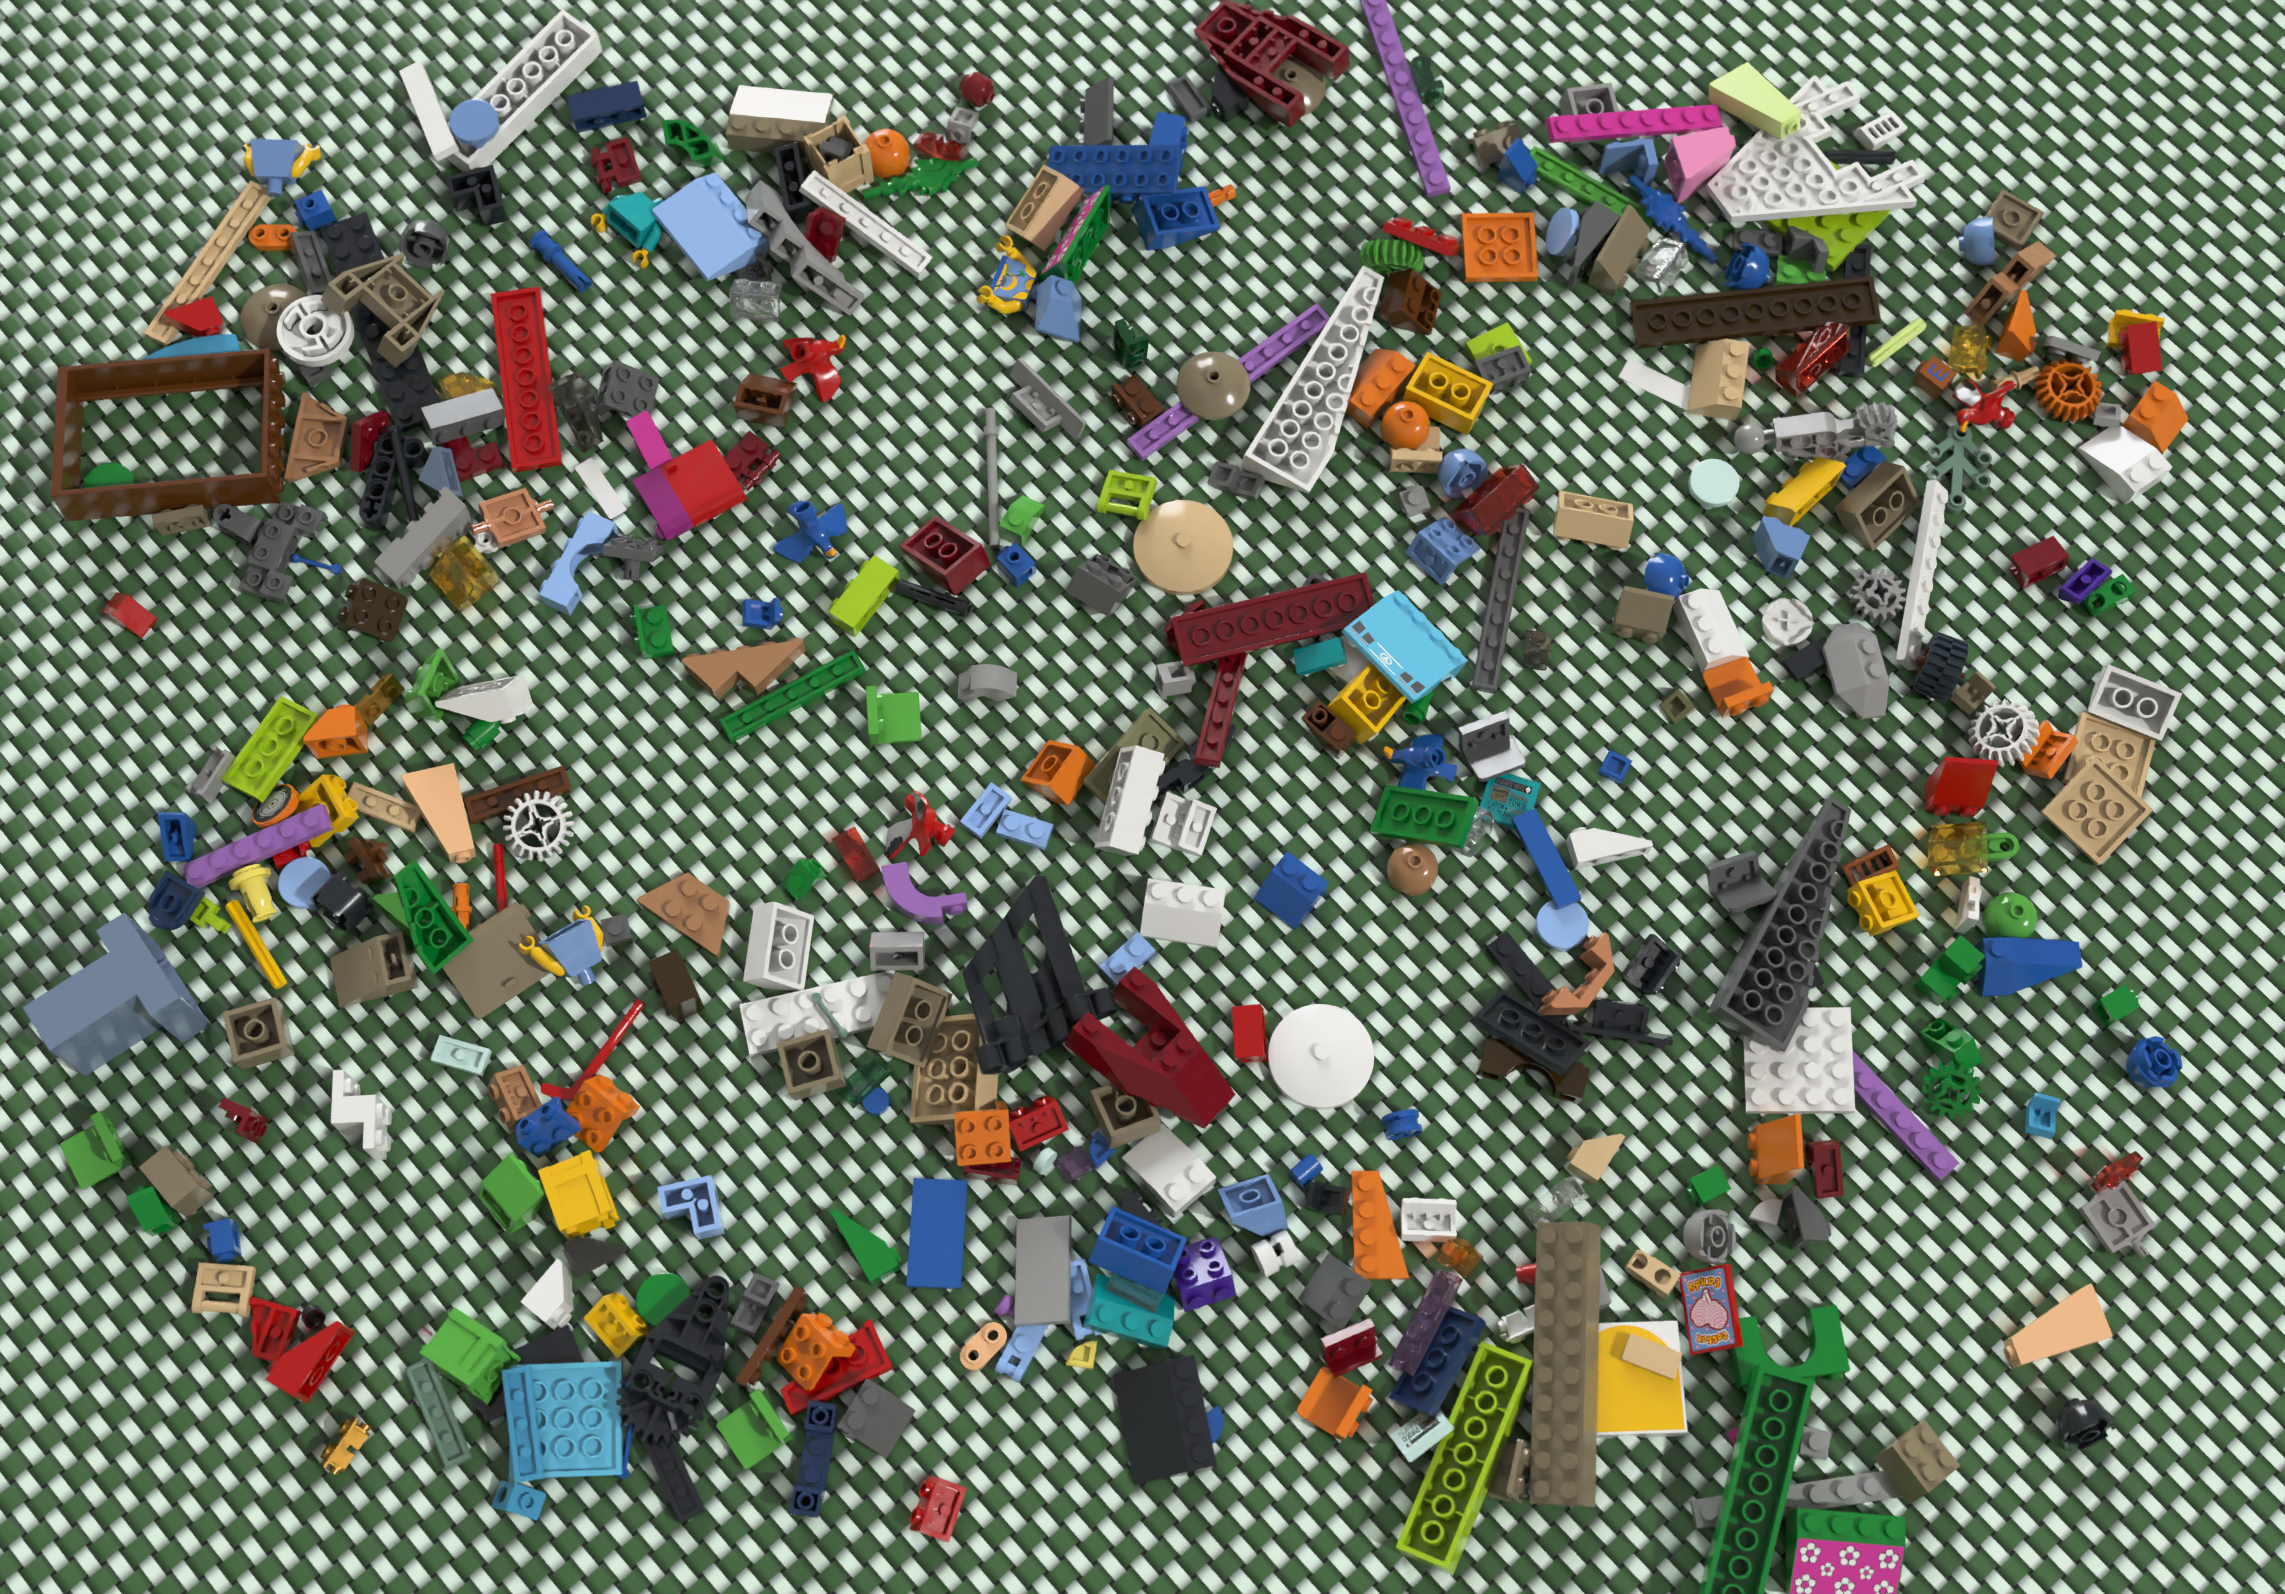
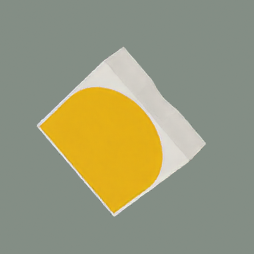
M1678 1321L1599 1323L1597 1439H1611L1624 1435L1672 1437L1686 1434L1688 1429L1681 1361L1675 1379L1672 1381L1620 1360L1630 1333L1680 1352Z

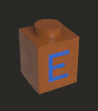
M1933 356L1928 362L1923 360L1914 372L1917 375L1913 383L1936 400L1952 383L1957 373L1936 356Z

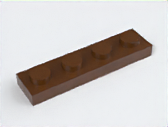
M562 765L466 797L464 801L472 824H476L511 812L508 810L509 806L517 810L519 805L516 804L515 799L519 798L525 803V793H528L532 800L534 799L535 791L540 792V799H543L545 792H549L551 799L555 796L572 792L566 769Z
M795 1286L737 1377L736 1382L747 1390L751 1385L755 1386L763 1375V1371H761L766 1361H772L778 1351L777 1343L781 1337L785 1339L793 1327L791 1321L796 1313L800 1315L807 1306L808 1300L806 1298L808 1295L803 1289Z

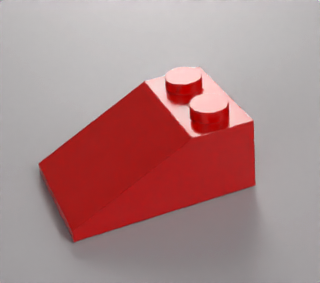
M1945 757L1925 781V811L1934 812L1935 815L1939 816L1948 815L1949 813L1959 814L1961 817L1977 815L1985 805L1998 767V760Z
M339 1321L334 1322L283 1354L279 1360L276 1359L268 1369L269 1375L266 1380L308 1404L355 1331Z

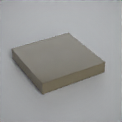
M2002 189L1984 217H1993V232L1996 239L2020 252L2045 212Z

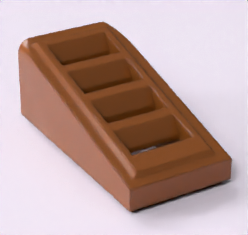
M1889 844L1841 866L1851 887L1859 881L1895 870H1901ZM1881 856H1885L1889 864L1888 867H1884L1880 859ZM1875 859L1880 869L1879 871L1875 872L1870 862L1871 860ZM1864 863L1871 874L1869 876L1865 875L1861 867ZM1854 867H1856L1861 877L1858 881H1856L1851 871Z

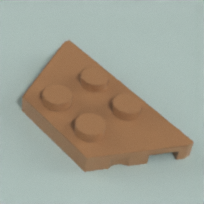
M302 392L284 476L286 483H292L340 467L349 426L348 418L339 412H334L326 404L314 400L305 392Z
M686 873L637 899V902L716 958H719L722 938L726 929V918L730 909V902L691 874Z

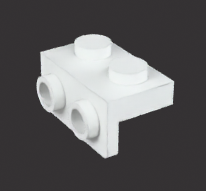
M1403 1198L1400 1212L1401 1241L1456 1243V1200L1444 1198Z

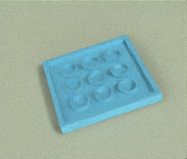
M623 1361L510 1365V1369L523 1366L532 1367L545 1478L623 1475V1416L618 1414L623 1410V1406L616 1405V1401L623 1398V1396L616 1394L618 1388H623V1385L620 1383V1380L623 1378ZM509 1437V1479H515Z

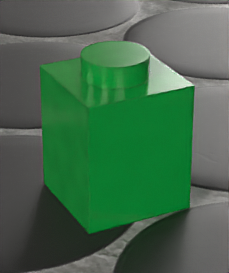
M2126 984L2100 998L2092 1005L2106 1028L2141 1007L2138 1003L2137 995Z
M1718 1165L1689 1179L1685 1184L1687 1187L1685 1192L1688 1199L1692 1203L1695 1202L1698 1208L1727 1194L1731 1190Z

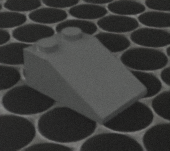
M1597 200L1591 208L1587 206L1579 217L1581 219L1580 228L1576 230L1578 234L1574 245L1567 289L1570 291L1594 264L1620 219L1618 214Z

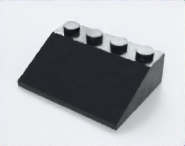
M1195 1355L1171 1359L1113 1375L1134 1486L1216 1469L1217 1463Z

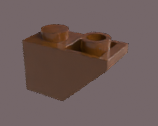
M1320 700L1301 717L1317 740L1338 759L1356 742L1357 733Z

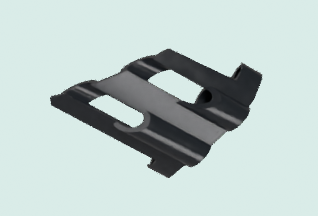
M1035 875L962 972L983 1042L982 1046L978 1048L974 1046L973 1048L981 1074L997 1075L1001 1073L1006 1075L1048 1049H1053L1065 1043L1072 1027L1088 1012L1098 1020L1118 1012L1110 986L1097 990L1092 988L1085 989L1045 876ZM1032 914L1035 916L1046 948L1044 961L1035 973H1030L1017 936ZM993 966H995L1007 1001L1006 1015L998 1020L994 1018L982 983Z

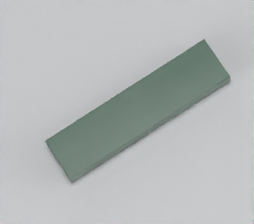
M424 1359L405 1368L445 1469L450 1470L473 1459L439 1373L435 1369V1364Z

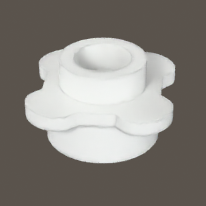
M488 531L473 535L476 540L474 545L475 552L492 553L498 550L493 536Z

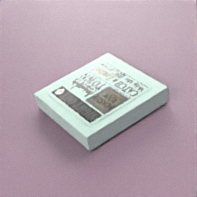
M1438 1410L1434 1419L1419 1413L1391 1434L1390 1437L1410 1463L1453 1431L1454 1428L1443 1413Z

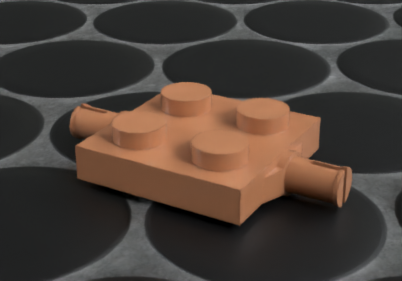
M523 488L480 502L478 508L484 521L470 525V529L474 536L488 531L493 536L498 548H502L546 533V526L541 518V513L553 510L554 505L551 499L537 504L530 497L527 489Z

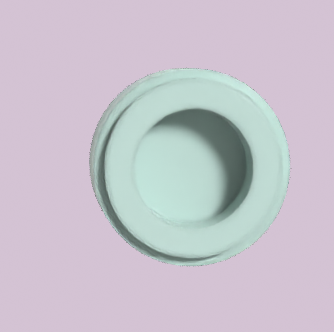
M1050 1147L1045 1148L1035 1159L1033 1169L1043 1175L1053 1165L1057 1158V1153Z

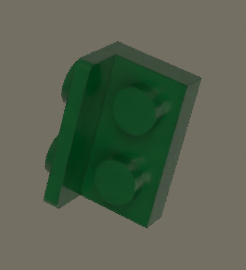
M1124 318L1115 321L1112 346L1123 369L1141 366L1147 360L1148 335L1136 338L1133 328L1131 326L1128 327Z

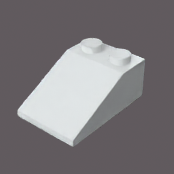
M2119 425V428L2108 427L2077 449L2125 505L2162 481L2172 469L2170 463L2155 447Z
M524 675L456 687L435 701L436 707L488 722L500 720L501 724L515 721L516 716L524 714L525 709L533 704Z
M1163 1123L1160 1124L1159 1132L1146 1136L1122 1157L1123 1161L1174 1218L1212 1187L1216 1181V1176L1200 1158Z

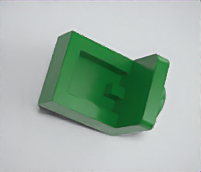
M803 859L798 860L780 883L799 901L807 895L818 881L825 880L827 875L822 871L823 867L816 860Z

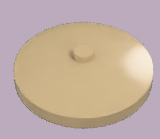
M1189 500L1167 502L1151 510L1147 520H1141L1133 541L1134 560L1144 579L1158 590L1178 596L1199 594L1215 586L1227 573L1233 555L1231 531L1225 520L1216 511L1202 503Z

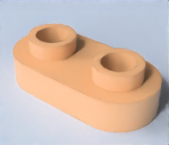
M996 1322L984 1325L962 1348L960 1352L962 1365L969 1371L981 1370L1005 1346L1007 1341L1005 1328ZM992 1331L998 1333V1338L994 1341L988 1339V1334ZM972 1351H976L979 1354L978 1359L975 1361L968 1358Z

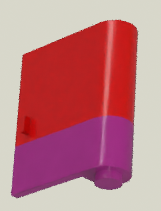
M712 439L632 480L655 518L657 525L654 526L658 537L660 540L665 538L667 542L747 501L742 487Z

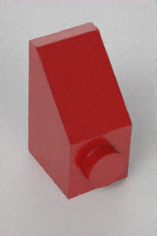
M212 296L165 311L163 315V320L166 324L198 338L218 335L224 325Z

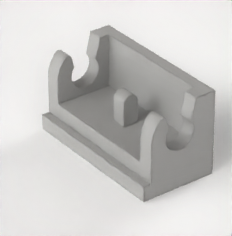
M215 744L211 748L213 752L193 784L188 783L185 787L188 794L210 805L224 785V782L221 780L222 776L235 760L231 752L225 749L222 751Z

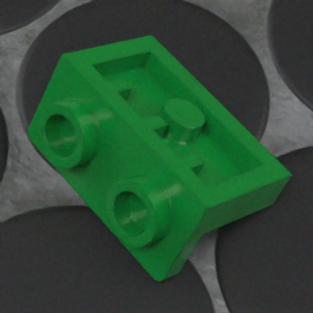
M639 604L633 605L634 613L630 614L633 629L637 628L638 636L634 637L637 652H642L644 660L675 654L666 605L640 609Z

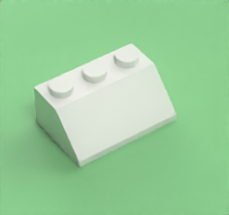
M1701 588L1677 597L1673 610L1702 674L1706 670L1742 657L1749 658V654L1719 590Z
M2105 665L2102 667L2093 688L2088 712L2162 741L2182 693L2114 666Z
M1148 878L1140 935L1145 938L1217 948L1226 890Z
M777 902L755 905L743 981L768 989L804 990L814 915Z

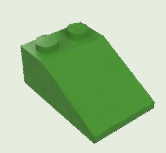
M438 648L425 660L423 667L420 666L415 676L416 682L405 696V705L411 714L437 723L440 722L445 709L436 707L435 701L455 688L459 680L444 650Z

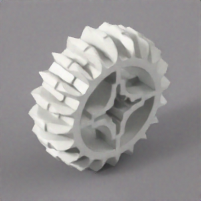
M2004 699L2001 705H1998L1997 701H1993V707L1989 708L1984 705L1983 709L1985 712H1976L1978 720H1970L1972 728L1968 729L1970 736L1968 741L1973 747L1974 754L1979 755L1980 759L1998 760V764L2001 767H2004L2006 761H2009L2010 765L2014 766V760L2017 758L2024 762L2023 754L2032 755L2030 747L2037 746L2038 742L2035 738L2040 737V732L2037 729L2039 728V723L2035 720L2034 713L2029 711L2026 705L2020 706L2015 700L2009 704L2008 700ZM1992 725L1991 730L1987 732L1988 728ZM1999 728H2001L2003 732L2006 731L2009 738H2006L2004 734L2001 735ZM2023 729L2021 736L2015 742L2016 737L2021 733V730Z
M535 791L534 799L532 800L530 795L525 793V803L516 798L515 802L519 805L517 810L512 806L508 807V810L514 813L513 817L504 816V820L510 821L511 825L503 826V830L512 832V834L505 836V840H515L510 848L514 850L520 846L518 855L521 857L526 851H529L527 859L531 861L535 853H537L538 861L544 860L543 853H547L548 858L553 859V849L557 853L562 854L563 851L559 847L560 843L565 846L570 845L567 840H564L565 835L569 837L574 836L573 832L566 831L567 827L575 826V823L572 821L566 822V819L573 816L571 811L562 812L568 805L564 802L557 806L560 800L558 796L549 801V792H545L543 799H540V792ZM535 805L549 806L557 815L543 818L540 816ZM528 809L529 823L518 830L519 819L523 812ZM535 816L537 819H540V822H546L542 827V834L538 833L537 830H530L536 825ZM560 822L558 836L550 843L548 830ZM537 835L543 847L528 846L521 837Z

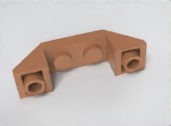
M1606 932L1597 937L1592 935L1583 945L1585 950L1579 958L1592 969L1585 976V980H1587L1585 985L1579 986L1573 993L1565 986L1556 991L1550 990L1542 999L1544 1004L1538 1011L1540 1014L1575 1015L1590 1005L1615 971L1609 935Z

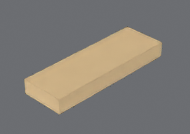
M353 782L347 794L349 798H352L357 803V812L413 834L422 819V815L416 805L357 782Z

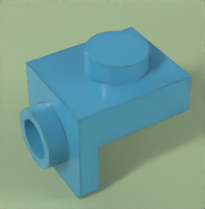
M2034 1093L2026 1108L2025 1132L2052 1140L2055 1134L2056 1112L2061 1105V1100L2041 1093Z

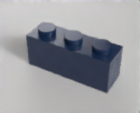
M638 80L567 96L577 133L647 118Z

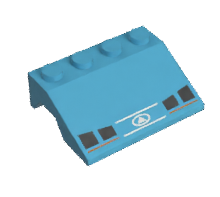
M1399 590L1381 599L1342 631L1411 703L1428 695L1443 680L1448 679L1451 682L1468 661L1461 651L1454 647L1444 637L1443 633L1436 629L1426 619V616L1418 611Z

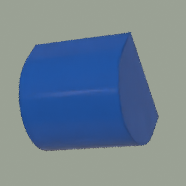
M1309 1153L1289 1170L1288 1174L1303 1188L1323 1171V1167L1315 1156Z

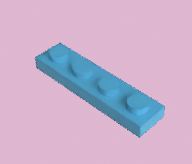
M523 1366L502 1370L515 1483L545 1478L532 1367Z

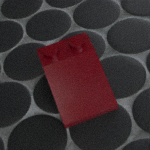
M936 515L899 546L935 583L954 596L991 565L981 543Z

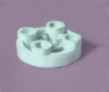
M1719 459L1704 460L1698 463L1692 470L1688 479L1689 490L1703 508L1722 507L1730 503L1736 496L1739 489V477L1735 469L1725 461Z

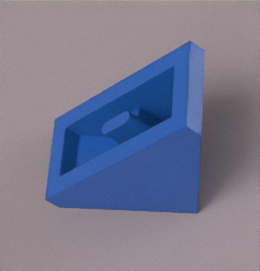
M159 812L158 820L165 861H192L196 823L186 813Z

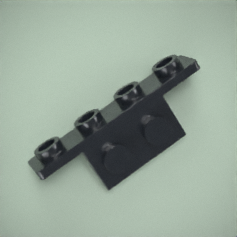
M1596 997L1592 1023L1570 1019L1565 1021V1026L1580 1036L1592 1033L1597 1034V1038L1612 1040L1613 1037L1623 1038L1624 1042L1630 1044H1639V1041L1649 1042L1650 1046L1656 1048H1665V1045L1672 1046L1673 1039L1670 1035L1646 1031L1650 1009L1648 1005Z

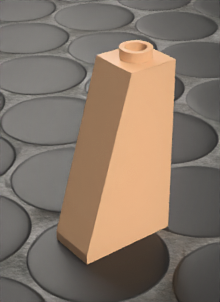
M454 763L403 774L402 778L406 791L420 811L450 863H465L470 861L471 858L476 857Z
M2089 1284L2077 1290L2003 1342L2005 1345L2003 1348L2004 1355L2007 1361L2012 1363L2013 1368L2094 1344L2113 1336L2093 1285Z

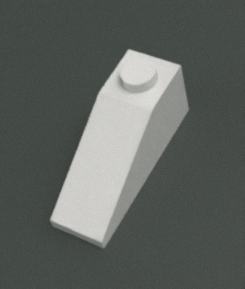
M1586 827L1572 830L1566 840L1574 870L1648 854L1653 846L1651 840L1597 828L1587 830Z

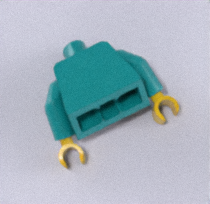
M641 192L632 195H617L605 206L601 215L594 214L591 217V224L594 227L596 226V230L599 233H603L608 227V222L635 247L639 248L642 246V250L633 253L632 259L635 264L640 257H643L644 259L641 261L640 266L641 268H646L649 263L647 254L653 251L664 229L651 211L664 200L657 198L652 201Z

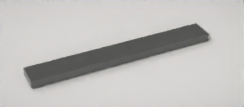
M1506 505L1504 509L1471 690L1496 694L1530 514L1529 509Z

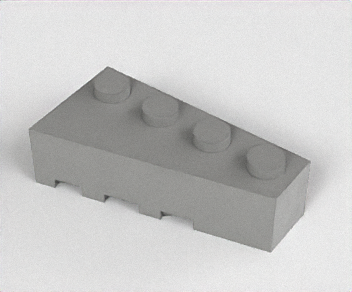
M446 486L439 491L442 496L435 504L429 502L423 508L425 510L423 517L419 521L412 520L404 531V537L402 539L396 538L374 561L378 571L398 590L403 586H409L422 569H428L433 564L434 558L440 553L448 551L453 541L459 536L467 534L470 530V525L473 524L467 506Z

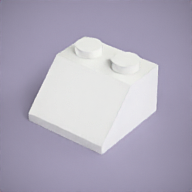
M558 1258L521 1300L522 1304L554 1331L558 1327H564L569 1322L572 1316L570 1313L573 1311L571 1271Z

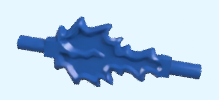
M1635 174L1628 179V182L1640 193L1641 204L1646 207L1647 218H1652L1656 226H1662L1665 232L1670 227L1673 233L1676 232L1682 243L1687 242L1695 253L1699 252L1711 265L1718 260V257L1706 246L1707 243L1699 238L1700 234L1688 227L1686 216L1683 214L1685 207L1675 202L1672 194H1663L1659 189L1653 190L1650 186L1647 187Z

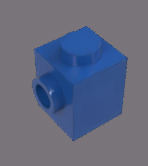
M322 190L295 201L299 209L295 214L301 226L306 224L309 231H315L337 221Z
M1016 542L1010 547H1004L998 553L997 567L1017 588L1036 573V563Z

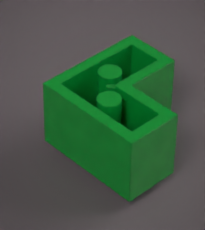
M1960 935L1913 986L1936 1006H1939L1944 1000L1949 1003L1959 992L1955 989L1961 982L1965 985L1983 967L1979 962L1985 955Z

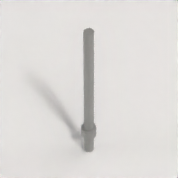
M986 408V426L983 429L987 445L990 547L999 548L996 439L999 437L998 426H996L995 409Z

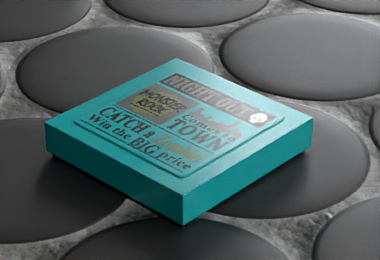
M1509 773L1488 780L1476 817L1515 829L1511 822L1512 817L1534 808L1541 783Z

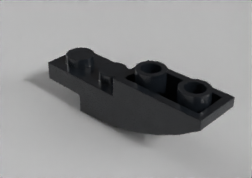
M1234 723L1229 728L1222 760L1235 738L1236 726ZM1199 740L1191 745L1192 748H1190L1189 753L1191 760L1184 759L1175 765V769L1168 773L1163 771V774L1159 776L1156 785L1159 787L1157 798L1176 787H1179L1182 793L1185 794L1206 779L1216 769L1215 767L1194 764Z

